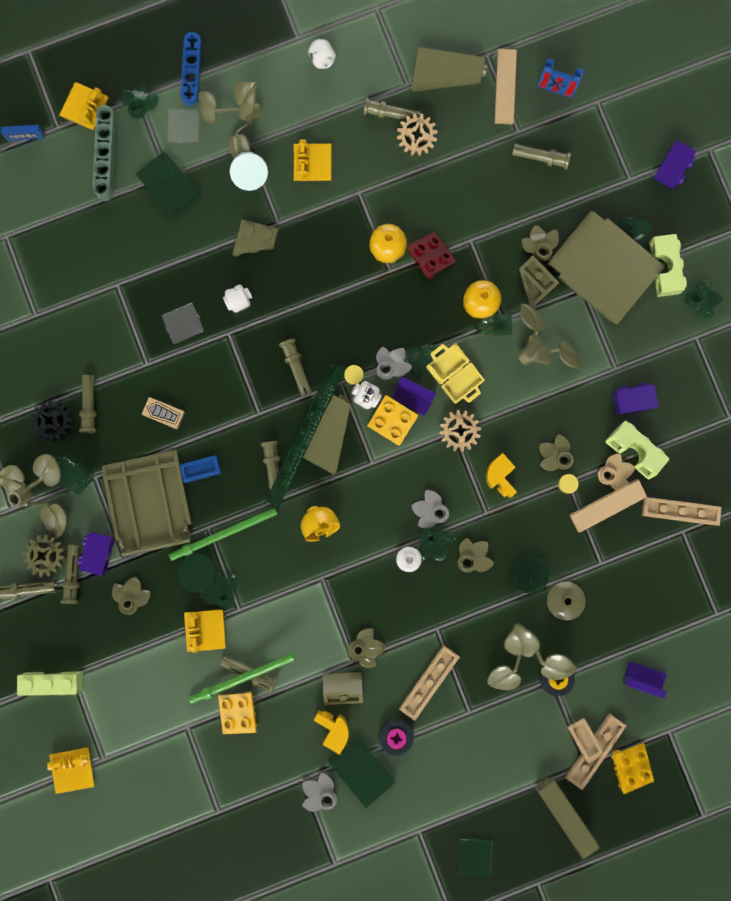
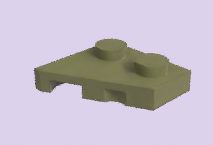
M242 220L233 256L237 257L244 253L274 249L279 232L278 228Z
M534 256L519 268L529 305L533 308L559 284Z

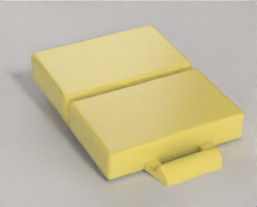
M457 343L449 348L442 344L431 353L433 361L426 368L438 384H442V389L454 404L458 403L462 398L470 403L481 394L478 386L485 380L474 365L469 363L470 360ZM444 349L445 351L436 358L435 354ZM475 389L476 392L467 398L466 395Z

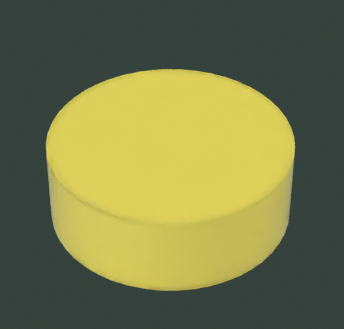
M356 365L349 366L345 370V380L351 385L359 384L363 380L362 369Z
M571 474L563 475L558 481L559 489L566 494L575 492L579 484L577 478Z

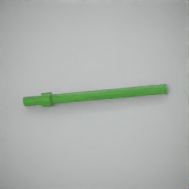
M272 508L193 544H185L181 549L170 553L169 557L173 561L184 555L194 554V551L278 515L275 508Z
M291 653L216 686L203 688L201 692L190 696L189 701L193 704L203 699L213 698L219 692L295 661V655Z

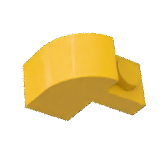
M503 453L488 466L486 482L490 489L498 485L497 490L503 497L511 498L517 491L504 477L516 467Z
M318 710L314 721L329 729L328 734L323 740V745L340 755L348 740L349 728L347 721L341 714L334 720L332 719L334 716L329 712Z

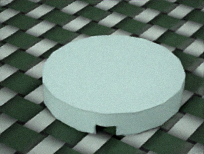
M243 152L233 159L230 166V175L234 184L239 188L248 191L256 190L267 179V164L261 156L253 152Z

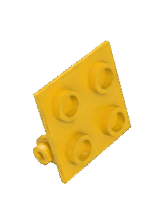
M75 82L60 112V116L94 130L96 111L100 106L106 105L109 97L101 94L102 91L98 88L92 90Z
M299 140L298 144H294V181H331V144H307L306 140Z
M385 395L370 420L368 427L400 446L417 419L418 414Z
M223 609L184 613L187 652L226 649Z
M252 691L218 695L223 734L257 732L256 727L258 724H256V712H254L256 707L253 706L254 694H252Z
M644 743L621 752L620 750L612 751L611 758H613L614 765H616L614 770H617L615 774L618 777V786L623 791V794L654 782Z
M89 747L50 754V762L47 763V768L52 770L55 794L95 787Z

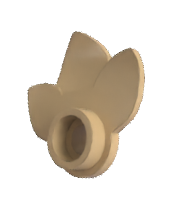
M614 454L607 459L605 466L599 470L598 479L601 483L610 485L614 490H617L629 483L626 479L634 472L635 468L629 463L622 462L621 454ZM607 471L610 473V477L608 479L604 477V474Z

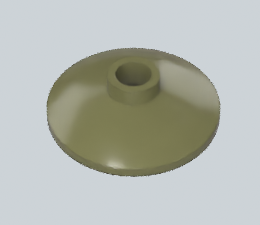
M572 582L557 583L550 589L547 595L548 609L558 619H575L585 608L586 599L584 592L578 585ZM566 598H570L571 603L569 605H566L564 603V600Z

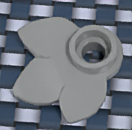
M382 347L376 355L378 362L376 371L381 379L388 380L393 376L402 377L411 370L412 365L405 362L404 348L395 349L389 353L385 347ZM385 368L390 369L388 373H383V370Z
M431 490L425 491V501H418L411 506L413 512L421 517L418 522V526L421 528H432L436 523L445 522L449 517V510L442 504L441 497ZM437 510H441L443 512V515L441 517L436 516Z
M321 773L318 781L307 780L302 783L303 791L308 797L302 804L305 809L316 812L321 808L323 810H331L335 807L337 796L333 792L334 783L327 774ZM329 796L331 801L325 802L324 797Z

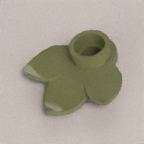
M535 225L530 232V238L522 239V246L526 252L533 254L538 261H547L552 256V250L558 245L557 230H552L546 234L539 226ZM539 250H544L546 254L541 255Z
M558 434L556 436L554 444H539L540 454L545 458L540 463L543 469L547 471H554L558 468L566 470L573 465L574 459L569 452L570 443L562 435ZM561 457H565L567 459V462L565 464L561 463Z
M468 538L464 539L459 546L460 557L457 562L459 569L467 573L473 570L484 572L490 569L494 562L485 557L488 551V542L479 541L472 544ZM465 559L470 560V565L467 567L464 565Z
M137 577L129 579L124 586L115 583L112 589L113 599L119 603V610L125 615H132L137 611L138 607L146 605L151 595L150 591L141 590V583ZM127 602H131L129 608H125Z
M371 628L360 631L357 634L356 641L351 642L347 649L349 657L353 660H358L366 668L375 667V657L381 655L386 648L382 642L373 640L374 629ZM356 647H359L361 650L359 654L355 653Z

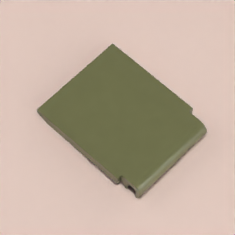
M593 211L588 213L547 263L549 267L552 266L555 269L556 273L560 274L558 278L615 325L621 321L665 267L608 218L604 220Z
M177 450L102 466L115 540H119V546L122 547V557L191 542L189 525L192 524L179 467L180 462Z

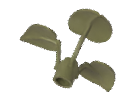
M240 81L235 84L234 98L236 103L240 105L239 108L216 109V98L210 92L203 91L198 94L199 110L206 122H215L217 118L216 113L239 112L240 118L247 121L235 132V136H231L229 139V148L233 158L240 153L251 152L248 139L240 133L248 125L253 124L252 120L262 116L260 105L255 103L257 82Z
M520 304L523 322L530 329L534 330V334L529 337L526 343L527 347L518 353L521 363L524 365H528L531 362L549 364L552 362L551 353L559 352L560 359L566 365L580 369V359L574 347L562 341L559 343V348L550 350L545 346L540 337L537 336L539 330L543 331L545 329L543 317L535 308L527 304Z
M50 454L39 456L33 464V472L40 478L27 487L24 483L25 476L20 468L15 465H9L0 471V485L9 492V503L14 507L22 504L25 507L29 505L45 506L40 511L42 523L56 538L61 537L67 527V514L63 507L58 503L50 506L48 502H30L32 498V491L30 489L42 480L47 486H55L59 483L61 471L56 459Z
M516 624L505 640L506 650L511 654L518 655L513 670L506 665L495 668L488 676V685L500 690H513L517 688L521 683V677L516 672L518 671L522 655L531 657L536 653L540 664L543 665L541 668L542 675L552 680H561L571 676L576 672L577 666L568 657L560 654L551 655L544 661L539 653L538 639L529 630Z

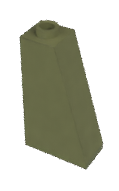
M418 47L412 91L478 84L481 82L482 76H486L487 65H484L485 57Z
M334 395L301 454L302 458L334 475L337 473L351 404L348 403L349 399L342 395L338 397Z
M546 777L539 781L538 786L535 788L581 857L584 859L600 847L554 779Z

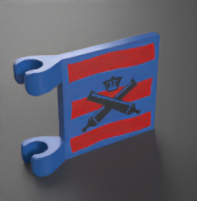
M547 58L537 87L572 98L581 82L584 70L577 68L574 76L553 70L552 67L555 60Z

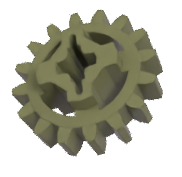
M38 535L37 541L30 539L31 545H25L28 551L22 553V555L27 556L23 563L29 564L26 569H33V575L39 572V577H44L45 573L47 576H52V571L58 573V566H64L61 560L67 558L62 555L66 549L60 548L63 543H56V537L50 539V535H44V538ZM41 543H48L51 546L45 548ZM43 552H47V554L45 555L46 559H42V557L44 556ZM44 564L45 567H48V568H47V569H43V568H40V567H38V566Z

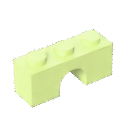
M677 234L653 237L649 241L651 255L657 260H663L668 266L667 273L659 274L655 278L657 297L680 294L687 285L685 276L683 277L682 272L684 262L680 258L679 253L681 249L680 240H677Z
M626 420L617 426L605 441L618 454H621L628 448L635 449L639 455V460L634 468L648 480L656 476L669 460L663 450L654 446L648 437L638 432L636 427Z
M83 671L57 674L25 672L17 675V696L76 695L83 691Z

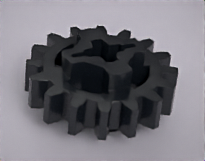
M49 400L48 405L42 402V408L35 407L37 413H31L34 420L30 421V424L35 425L31 430L38 432L36 436L38 438L43 437V441H48L49 438L51 442H55L56 438L63 440V434L69 435L67 429H73L69 425L70 422H74V419L69 418L72 412L66 411L68 407L66 405L61 406V403L58 401L54 404L53 401ZM56 409L52 413L47 412V410ZM48 417L53 418V422L55 425H51V421ZM52 430H56V431H57L56 433H53V434H47L48 432H51Z

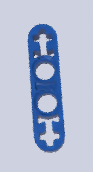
M189 32L185 35L183 46L180 94L183 102L189 106L197 103L200 85L202 41L196 32ZM192 39L196 40V42H194V50H192L190 42H192ZM190 56L197 57V61L193 64H189L187 59ZM194 74L196 78L194 81L188 82L186 76ZM188 87L191 88V92L193 95L190 97V99H187V95H189Z

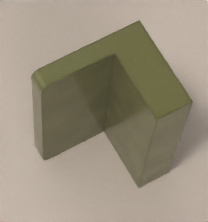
M361 672L324 674V705L363 703Z

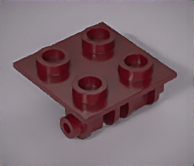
M436 232L407 246L409 254L416 260V264H420L418 267L422 268L425 277L429 279L433 278L439 271L456 263Z

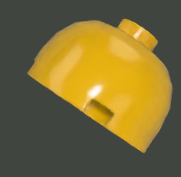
M384 224L377 227L370 238L372 254L378 261L383 263L395 262L404 255L407 248V239L404 232L393 224Z
M486 280L472 283L466 289L463 297L464 308L474 318L487 319L493 316L501 304V293L498 287Z
M313 506L307 510V513L302 518L301 531L306 541H318L321 535L326 534V537L335 533L340 528V522L331 509Z

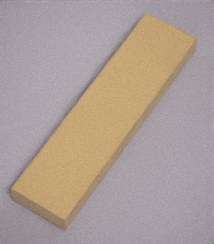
M498 49L495 124L514 123L517 50Z
M636 479L569 516L577 532L580 533L647 496L640 481Z
M646 497L643 499L642 516L720 526L722 507Z
M443 645L401 704L399 710L415 721L460 656Z
M609 713L594 734L605 754L587 763L581 753L565 778L583 790L626 728V725Z

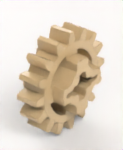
M413 114V119L407 116V122L401 121L400 123L403 128L397 129V132L401 133V135L397 136V140H402L399 146H405V153L410 150L411 156L415 152H417L418 156H421V151L427 154V148L433 149L434 147L431 142L437 141V138L433 137V135L438 132L432 129L435 123L429 124L430 117L424 120L423 114L420 115V118ZM417 122L415 127L407 128L410 124ZM423 124L428 128L429 133L424 131ZM418 127H420L419 131L422 137H419L416 143H414L415 136L412 133H416ZM405 136L411 140V146L406 142ZM427 142L423 147L417 148L419 143Z
M459 410L456 411V415L450 412V418L444 417L445 424H440V427L444 429L439 432V435H444L441 441L448 442L447 448L452 445L453 451L460 448V451L463 452L464 447L470 450L471 443L473 445L477 444L474 439L480 438L477 431H480L481 427H476L479 421L472 420L473 414L468 417L467 411L463 415L460 414ZM463 419L468 421L471 426H467L463 422ZM455 420V426L447 429L449 423ZM458 426H460L462 430H467L466 432H463L461 436L459 435V433L454 432L458 429ZM472 434L471 439L465 443L466 435ZM449 436H453L457 443L453 442Z

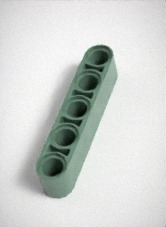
M107 105L100 106L96 111L92 188L102 201H109L113 197L115 181L117 117L111 107ZM106 115H110L108 119H103ZM105 133H109L108 137L103 138ZM104 151H109L106 156H101ZM103 169H108L105 174H101ZM107 187L105 192L100 193L101 188Z

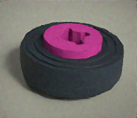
M402 720L386 722L379 733V743L382 749L393 756H401L407 753L414 742V734L411 727Z

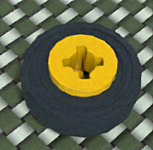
M541 672L539 675L542 688L548 694L555 697L568 694L575 683V674L560 681L548 679Z

